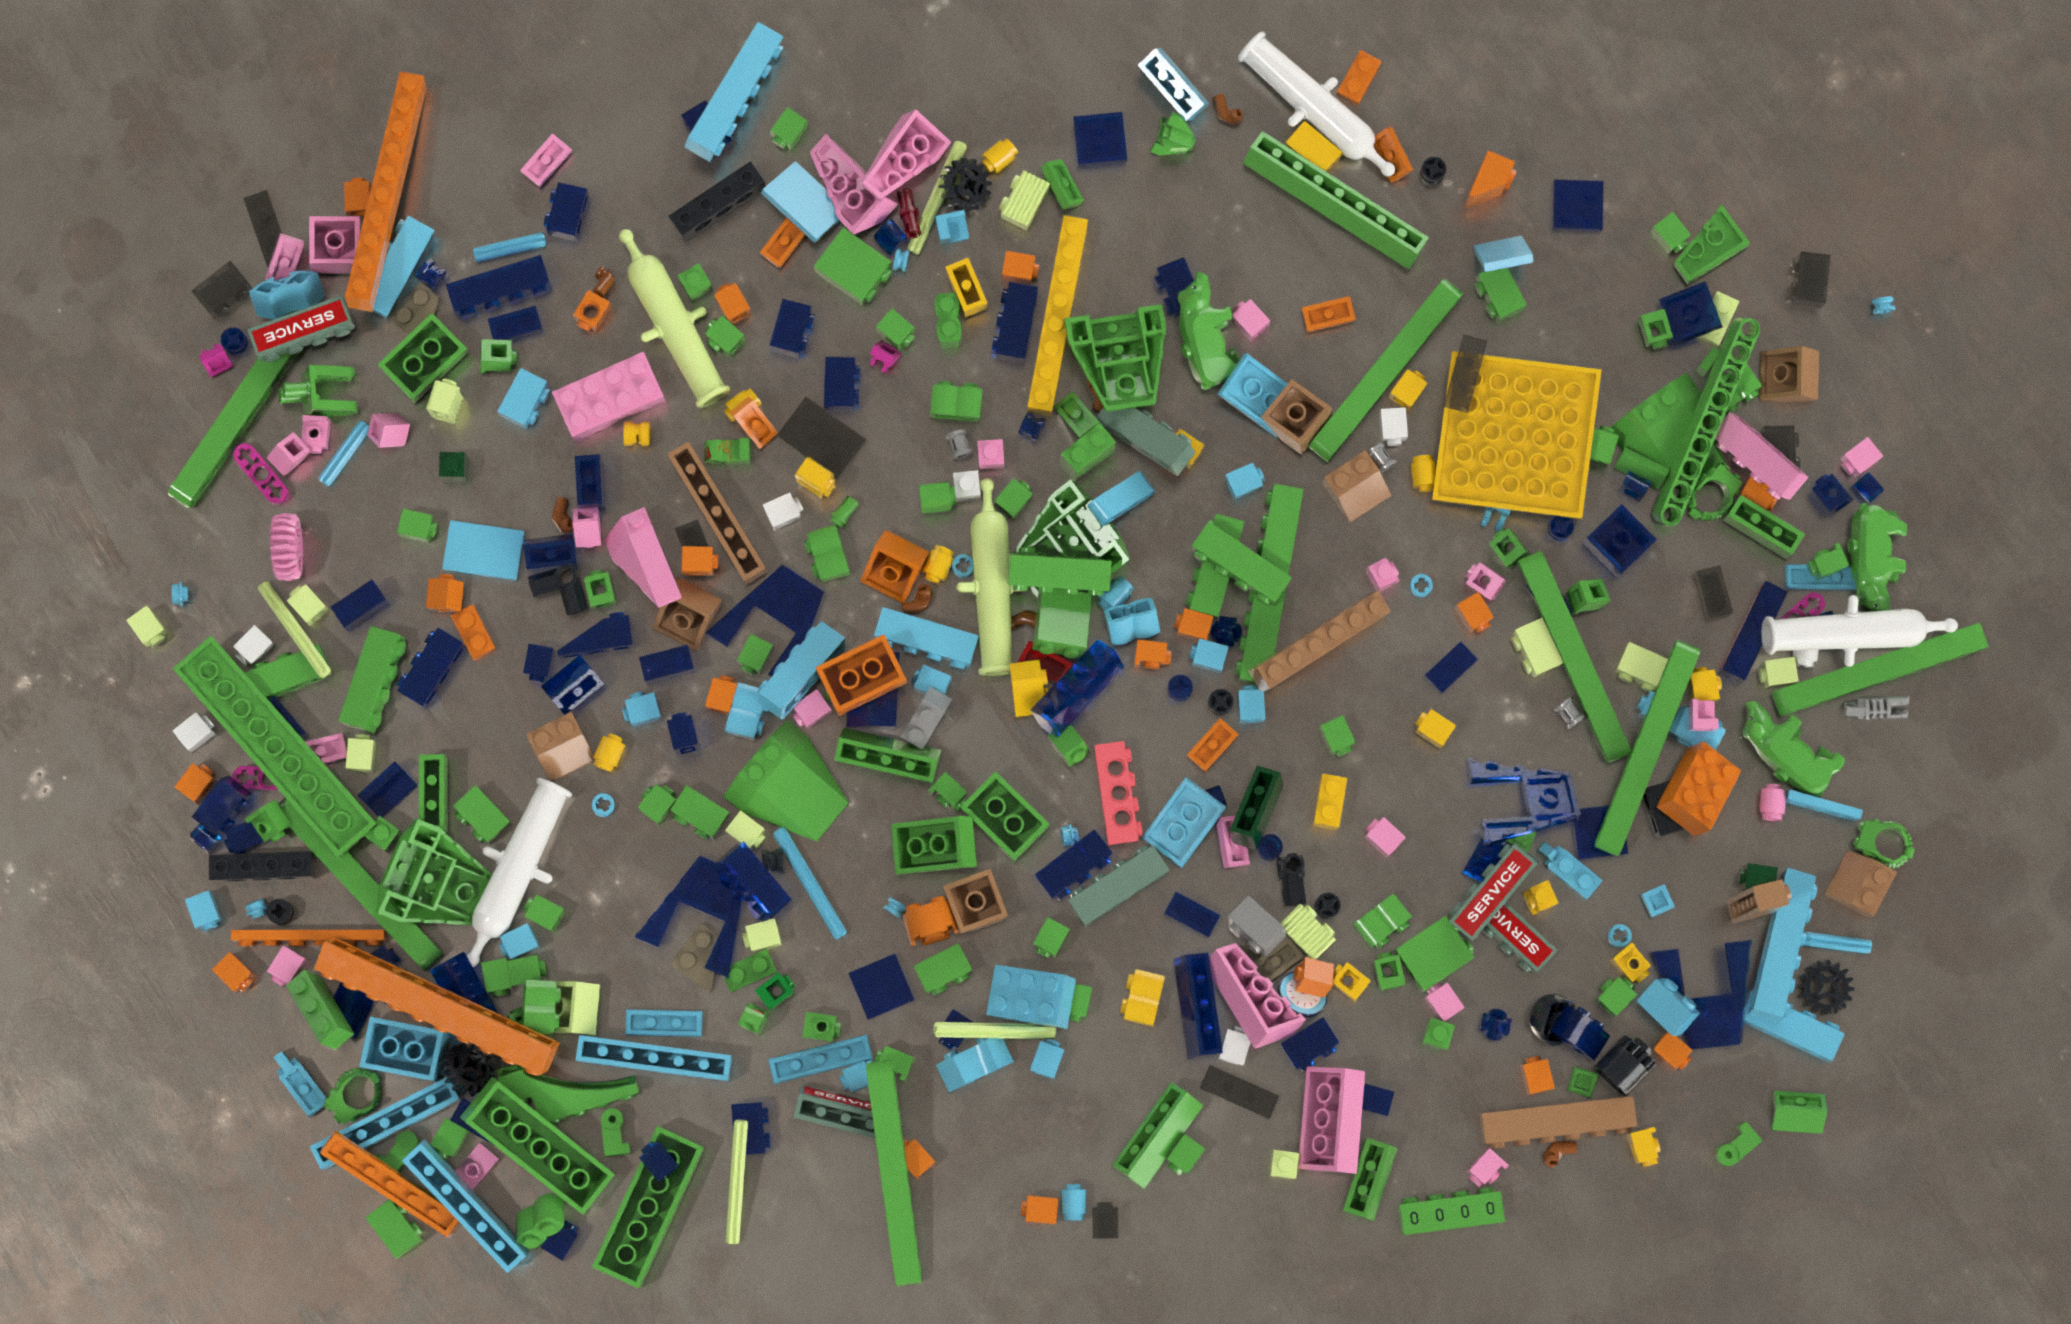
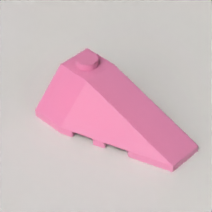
M916 109L901 116L889 133L861 184L880 200L938 161L951 141Z
M825 134L810 151L819 176L822 177L827 188V195L832 200L836 209L834 211L837 218L852 234H857L882 223L898 205L889 194L878 200L861 184L867 172L829 135Z
M645 507L622 516L604 540L612 561L641 588L658 608L681 599V594Z

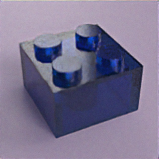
M1621 504L1583 541V544L1618 579L1657 539Z

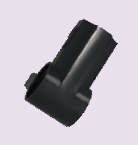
M565 564L549 571L528 576L529 586L534 598L560 590L567 616L588 610L580 582V573L573 566ZM566 570H571L573 573V579L569 583H564L561 578L562 573Z
M1289 853L1286 857H1277V870L1279 880L1282 883L1284 906L1306 904L1303 877H1305V864L1303 856L1297 855V853Z

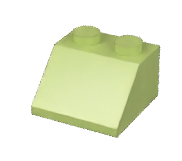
M555 981L557 982V988H561L560 1003H555V1013H559L558 1029L554 1028V1033L596 1035L600 985L577 981Z

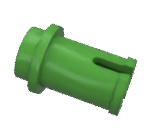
M847 495L837 510L831 512L829 520L838 528H842L843 525L846 526L848 524L846 521L859 506V503Z

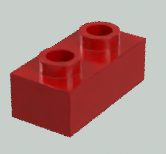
M1028 641L1017 663L1039 660L1041 670L1046 669L1047 681L1062 688L1073 667V663L1054 653L1043 654L1039 650H1033V642Z

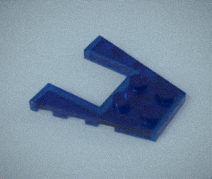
M782 564L707 630L706 635L727 648L756 607L795 633L768 673V676L772 677L778 664L781 662L785 663L790 657V652L797 644L801 645L805 640L807 632L812 628L824 591Z
M1474 758L1467 759L1466 765L1471 784L1520 781L1528 817L1481 819L1480 828L1484 846L1579 819L1580 810L1571 773L1538 768V771L1525 769L1522 765L1514 764V767L1501 766L1499 762L1487 760V763L1474 762Z
M699 856L672 892L667 895L663 903L647 920L643 928L635 935V939L659 948L679 903L724 922L704 968L728 979L746 875Z
M1752 939L1724 943L1732 993L1690 998L1696 1004L1695 1008L1700 1012L1683 1032L1692 1050L1742 1043L1745 1019L1744 1006L1748 988L1746 985L1750 968L1749 954ZM1678 948L1651 952L1660 977L1672 980L1678 986L1677 991L1684 997L1685 990Z

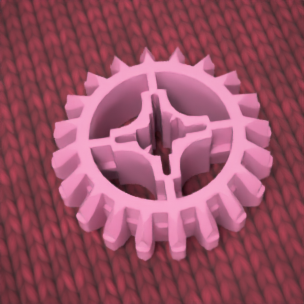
M281 513L280 515L273 516L270 524L271 564L274 575L278 580L293 581V579L301 577L304 564L301 523L296 514Z

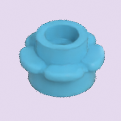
M179 582V584H172V604H180L181 607L184 601H188V586H183L182 582Z
M1068 823V826L1060 827L1063 846L1074 848L1075 842H1079L1077 827H1072L1070 823Z
M264 898L245 905L247 911L245 915H251L252 919L265 915V909H267L268 905H266Z

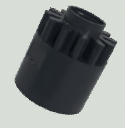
M1625 1035L1594 1068L1612 1088L1624 1097H1627L1657 1064L1650 1057L1653 1051L1646 1043L1638 1037L1633 1040Z

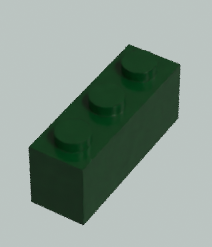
M1256 766L1229 830L1234 844L1257 850L1284 786L1280 772Z

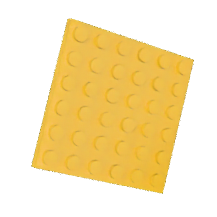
M1452 351L1432 500L1582 519L1602 369Z

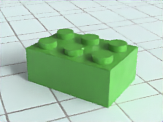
M431 313L377 365L415 404L434 386L435 380L439 381L468 353V350Z
M996 771L960 806V811L965 816H972L973 823L1014 863L1050 826Z
M955 816L891 824L895 874H917L977 867L972 816Z

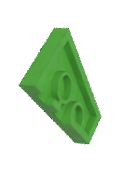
M1721 204L1694 240L1689 243L1676 259L1673 266L1688 285L1747 248L1750 242Z

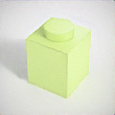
M306 584L303 587L297 586L289 594L290 598L287 600L309 626L313 625L329 610Z
M147 605L126 620L141 642L148 648L151 645L156 647L165 640L164 636L168 634V631L155 613Z
M1795 657L1768 660L1761 664V668L1758 669L1760 683H1764L1765 689L1789 686L1799 682Z
M357 734L355 739L348 738L346 769L348 771L374 773L377 743L374 740H370L371 736Z
M741 810L725 830L727 834L749 851L753 847L758 849L766 839L763 835L766 832L765 829Z
M775 918L745 926L746 933H742L745 947H750L752 952L782 945Z
M1273 1150L1269 1176L1296 1179L1299 1153Z

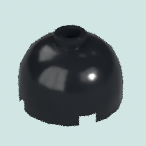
M1556 993L1540 997L1532 1006L1529 1014V1025L1534 1035L1552 1046L1565 1043L1562 1040L1566 1036L1571 1037L1574 1034L1579 1022L1580 1014L1579 1010L1575 1009V1001Z

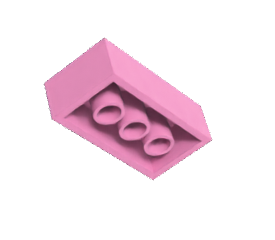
M644 352L552 392L574 442L666 402Z
M1307 1067L1298 1169L1357 1174L1365 1071L1347 1068Z

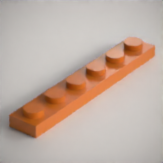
M231 930V940L238 942V946L251 947L253 942H263V946L267 947L279 946V942H289V946L293 947L304 946V942H314V946L322 947L324 941L332 937L352 946H355V942H365V946H380V942H387V931Z
M334 1131L320 1150V1154L447 1237L459 1222L433 1194L338 1131Z

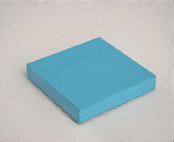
M1522 236L1473 245L1474 253L1486 272L1533 262V254Z

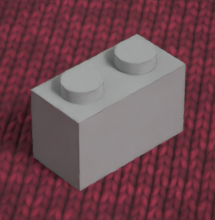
M930 686L901 738L923 750L952 699Z
M1250 896L1228 916L1230 931L1238 938L1242 936L1248 941L1247 945L1254 953L1258 954L1260 952L1264 957H1267L1287 937L1285 927Z

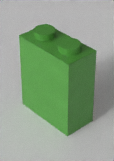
M844 227L814 265L815 273L861 306L866 301L870 303L878 292L876 287L881 281L885 283L892 274L890 260Z
M1099 423L1061 453L1060 466L1077 483L1114 454L1116 441Z
M1053 588V592H1039L1032 649L1039 650L1043 654L1056 653L1071 659L1081 658L1087 648L1092 595L1078 591V594L1063 593V588Z
M1444 916L1394 950V953L1399 955L1401 963L1422 993L1475 958L1472 954L1474 948L1467 939L1462 940L1458 934L1460 930L1449 922L1451 918L1448 919L1447 916Z

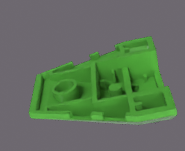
M1162 304L1139 307L1135 313L1096 319H1090L1089 315L1064 319L1068 344L1106 412L1156 404L1166 335V322Z
M1685 373L1671 381L1610 427L1615 430L1614 434L1619 435L1617 445L1622 451L1624 447H1627L1669 469L1671 468L1702 394L1690 376ZM1708 415L1703 418L1702 423L1704 427L1709 425L1710 418ZM1698 438L1693 442V449L1695 451L1700 447ZM1716 439L1713 442L1700 476L1704 473L1706 474L1717 463L1726 464L1721 449L1715 445ZM1687 461L1683 466V472L1685 474L1688 473L1690 470L1689 461ZM1679 484L1676 485L1675 488L1681 491Z
M1073 479L1067 481L1050 495L1047 500L1048 502L1037 515L1035 522L1029 531L1025 533L1013 552L1021 551V547H1035L1036 552H1043V555L1109 559L1112 561L1111 574L1131 560L1121 535L1111 522L1104 526L1100 525L1087 507L1094 498ZM1029 586L1034 595L1038 597V587Z
M789 720L782 724L765 741L739 772L723 796L746 815L781 828L785 827L790 832L816 842L849 804L808 736Z
M416 818L399 838L379 885L376 913L399 922L472 925L474 909L480 901L492 873L469 855L441 828Z

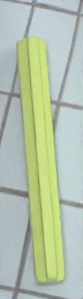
M960 141L954 142L940 175L947 174L944 167H952V160L959 161L960 158H963L967 149L966 144ZM938 178L919 220L922 234L918 238L911 239L909 242L908 250L913 254H920L935 221V216H937L944 201L941 195L945 191L938 187V185L944 184V180Z
M264 581L258 586V590L318 676L324 678L326 675H329L331 669L270 582Z
M936 1022L934 1023L933 1034L935 1037L1054 1039L1056 1028L1020 1023Z
M746 1120L734 1121L726 1243L738 1244L740 1239L748 1122Z

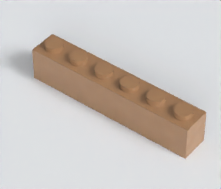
M689 441L669 452L667 455L744 584L748 585L765 575L767 570Z
M1379 590L1368 593L1248 671L1261 692L1269 690L1390 613L1391 610Z
M1783 879L1751 887L1727 900L1733 924L1765 917L1789 905L1788 900L1791 899V892L1787 884L1784 885Z
M1634 1096L1479 1114L1483 1145L1489 1144L1490 1149L1505 1147V1142L1515 1141V1146L1529 1145L1530 1139L1540 1138V1143L1555 1142V1136L1564 1135L1566 1140L1581 1139V1133H1590L1591 1137L1606 1136V1131L1616 1130V1134L1631 1133V1128L1637 1127Z

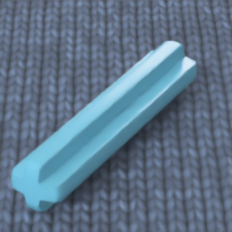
M540 232L476 247L473 249V255L476 262L544 247L546 246L545 235Z
M361 420L358 421L319 475L318 479L326 486L332 484L368 434V424Z
M1807 932L1803 946L1868 954L1872 950V941L1869 939Z

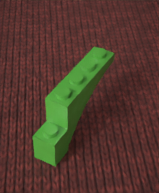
M517 1064L497 1069L499 1082L523 1102H527L528 1098L532 1097L537 1113L551 1124L558 1123L563 1117L569 1115L580 1116L588 1109L594 1107L604 1108L610 1105L612 1101L618 1099L628 1100L634 1097L636 1093H639L635 1075L603 1082H576L557 1079L543 1074L532 1075L527 1073L524 1067Z

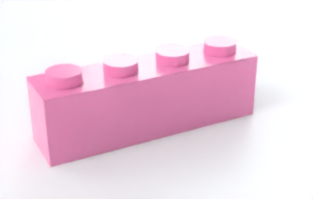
M1729 412L1723 419L1715 438L1717 440L1715 445L1723 452L1728 453L1729 451L1735 457L1732 460L1737 465L1751 470L1750 476L1760 484L1764 482L1769 486L1767 491L1777 499L1782 497L1790 500L1808 479V476L1739 415Z

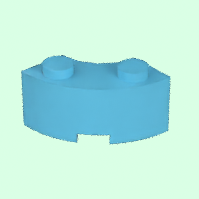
M314 271L289 272V277L276 281L272 277L255 286L249 291L257 316L274 320L292 311L316 305L325 297L318 273Z
M979 1038L976 1040L977 1045L961 1053H958L956 1049L943 1056L945 1060L936 1066L948 1092L961 1088L1014 1062L1003 1038Z

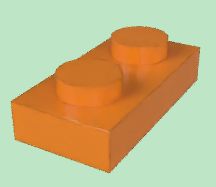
M1360 50L1340 85L1337 95L1359 105L1382 61Z
M1392 127L1385 128L1375 135L1374 149L1386 162H1391L1395 166V173L1388 177L1391 183L1397 182L1413 171Z
M786 217L762 248L760 255L780 269L806 235Z
M1350 296L1301 308L1307 333L1356 321Z
M749 396L730 412L759 449L778 434Z
M473 604L462 609L461 612L450 615L474 661L496 650Z
M1219 718L1186 756L1201 770L1206 772L1239 734Z

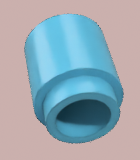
M1119 576L1110 582V591H1103V595L1097 596L1100 600L1098 605L1104 611L1116 605H1124L1132 596L1131 592L1134 590V587L1122 576Z
M863 1060L842 1070L844 1075L839 1078L845 1091L850 1089L854 1093L868 1086L866 1063H871V1060L867 1062Z
M1066 1184V1189H1061V1214H1063V1220H1084V1214H1086V1189H1081V1184Z

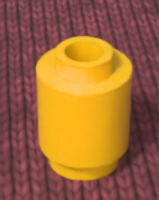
M1009 139L999 140L981 155L983 158L981 164L985 165L984 168L987 172L991 173L993 171L995 174H998L1015 160L1018 151Z
M751 388L747 391L742 390L725 403L726 409L724 413L732 423L735 419L730 412L748 396L758 407L762 404Z
M1432 455L1413 457V463L1410 464L1413 488L1419 489L1421 493L1433 491L1436 464L1432 460Z
M935 545L934 550L931 549L922 573L926 575L925 579L939 584V581H945L954 560L952 558L954 552L946 547Z
M611 733L607 737L602 736L593 756L595 759L593 765L612 772L613 768L617 767L626 746L621 743L623 739Z

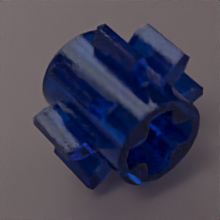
M1219 616V621L1213 623L1211 635L1217 640L1216 643L1234 647V642L1240 640L1242 627L1239 623H1236L1237 618Z
M1492 1009L1488 1014L1483 1013L1480 1031H1485V1036L1491 1040H1500L1503 1038V1035L1509 1036L1512 1019L1507 1018L1505 1011Z

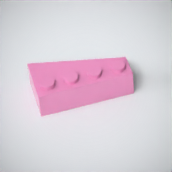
M1236 943L1216 949L1204 964L1254 1049L1294 1035L1306 1021L1300 1013L1297 1015L1291 1009V1003L1285 996L1281 998L1272 988L1274 984L1268 977L1264 978L1258 973L1256 964Z

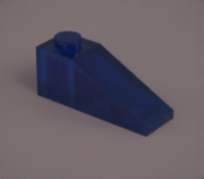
M624 612L609 614V618L602 619L557 651L558 657L566 659L635 648L629 615L624 616Z

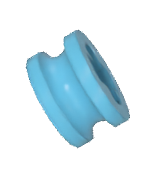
M897 248L893 270L900 268L902 272H906L910 250L903 252L901 248Z
M1888 296L1873 299L1871 301L1872 305L1875 306L1873 313L1883 314L1894 311L1895 306L1892 305L1894 297Z
M966 554L956 556L952 563L954 574L960 578L971 576L974 572L973 559ZM961 560H966V564L970 563L971 566L967 567V572H961V569L957 570L956 566L960 565Z
M1425 574L1416 575L1410 582V590L1417 597L1427 596L1433 587L1432 580ZM1419 579H1424L1423 583H1428V587L1424 589V592H1418L1419 588L1415 589L1414 584H1417Z
M605 793L596 795L592 800L593 812L599 817H607L612 814L615 806L613 798ZM598 800L609 801L611 804L607 806L609 810L604 812L602 809H597L596 805H599Z
M889 897V904L884 905L883 908L899 919H903L902 914L906 911V906Z
M1623 924L1613 926L1608 932L1609 943L1617 948L1626 946L1632 938L1630 929ZM1616 929L1619 932L1624 931L1626 933V936L1623 937L1626 940L1623 943L1620 940H1614L1613 936L1616 935L1614 933Z

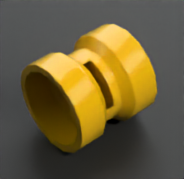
M633 421L624 422V446H632L633 444L650 446L651 426L649 421H642L640 424H635Z

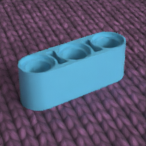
M1139 471L1095 498L1087 507L1100 525L1104 526L1148 499L1156 491L1144 474Z

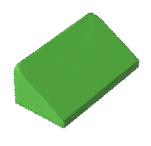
M1624 447L1614 466V469L1657 490L1660 489L1670 470L1627 447Z

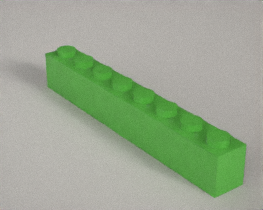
M1263 131L1254 141L1244 159L1243 164L1407 269H1410L1429 239L1420 231Z
M1274 484L1272 490H1267L1265 504L1270 506L1268 515L1263 514L1261 529H1265L1264 539L1259 538L1256 553H1260L1262 558L1289 575L1304 489ZM1286 589L1274 606L1270 603L1267 606L1262 604L1255 598L1256 594L1251 590L1249 591L1248 602H1252L1251 612L1246 611L1243 626H1247L1248 630L1247 635L1241 636L1239 650L1244 652L1242 661L1237 660L1235 675H1239L1238 682L1256 685L1248 670L1275 653Z

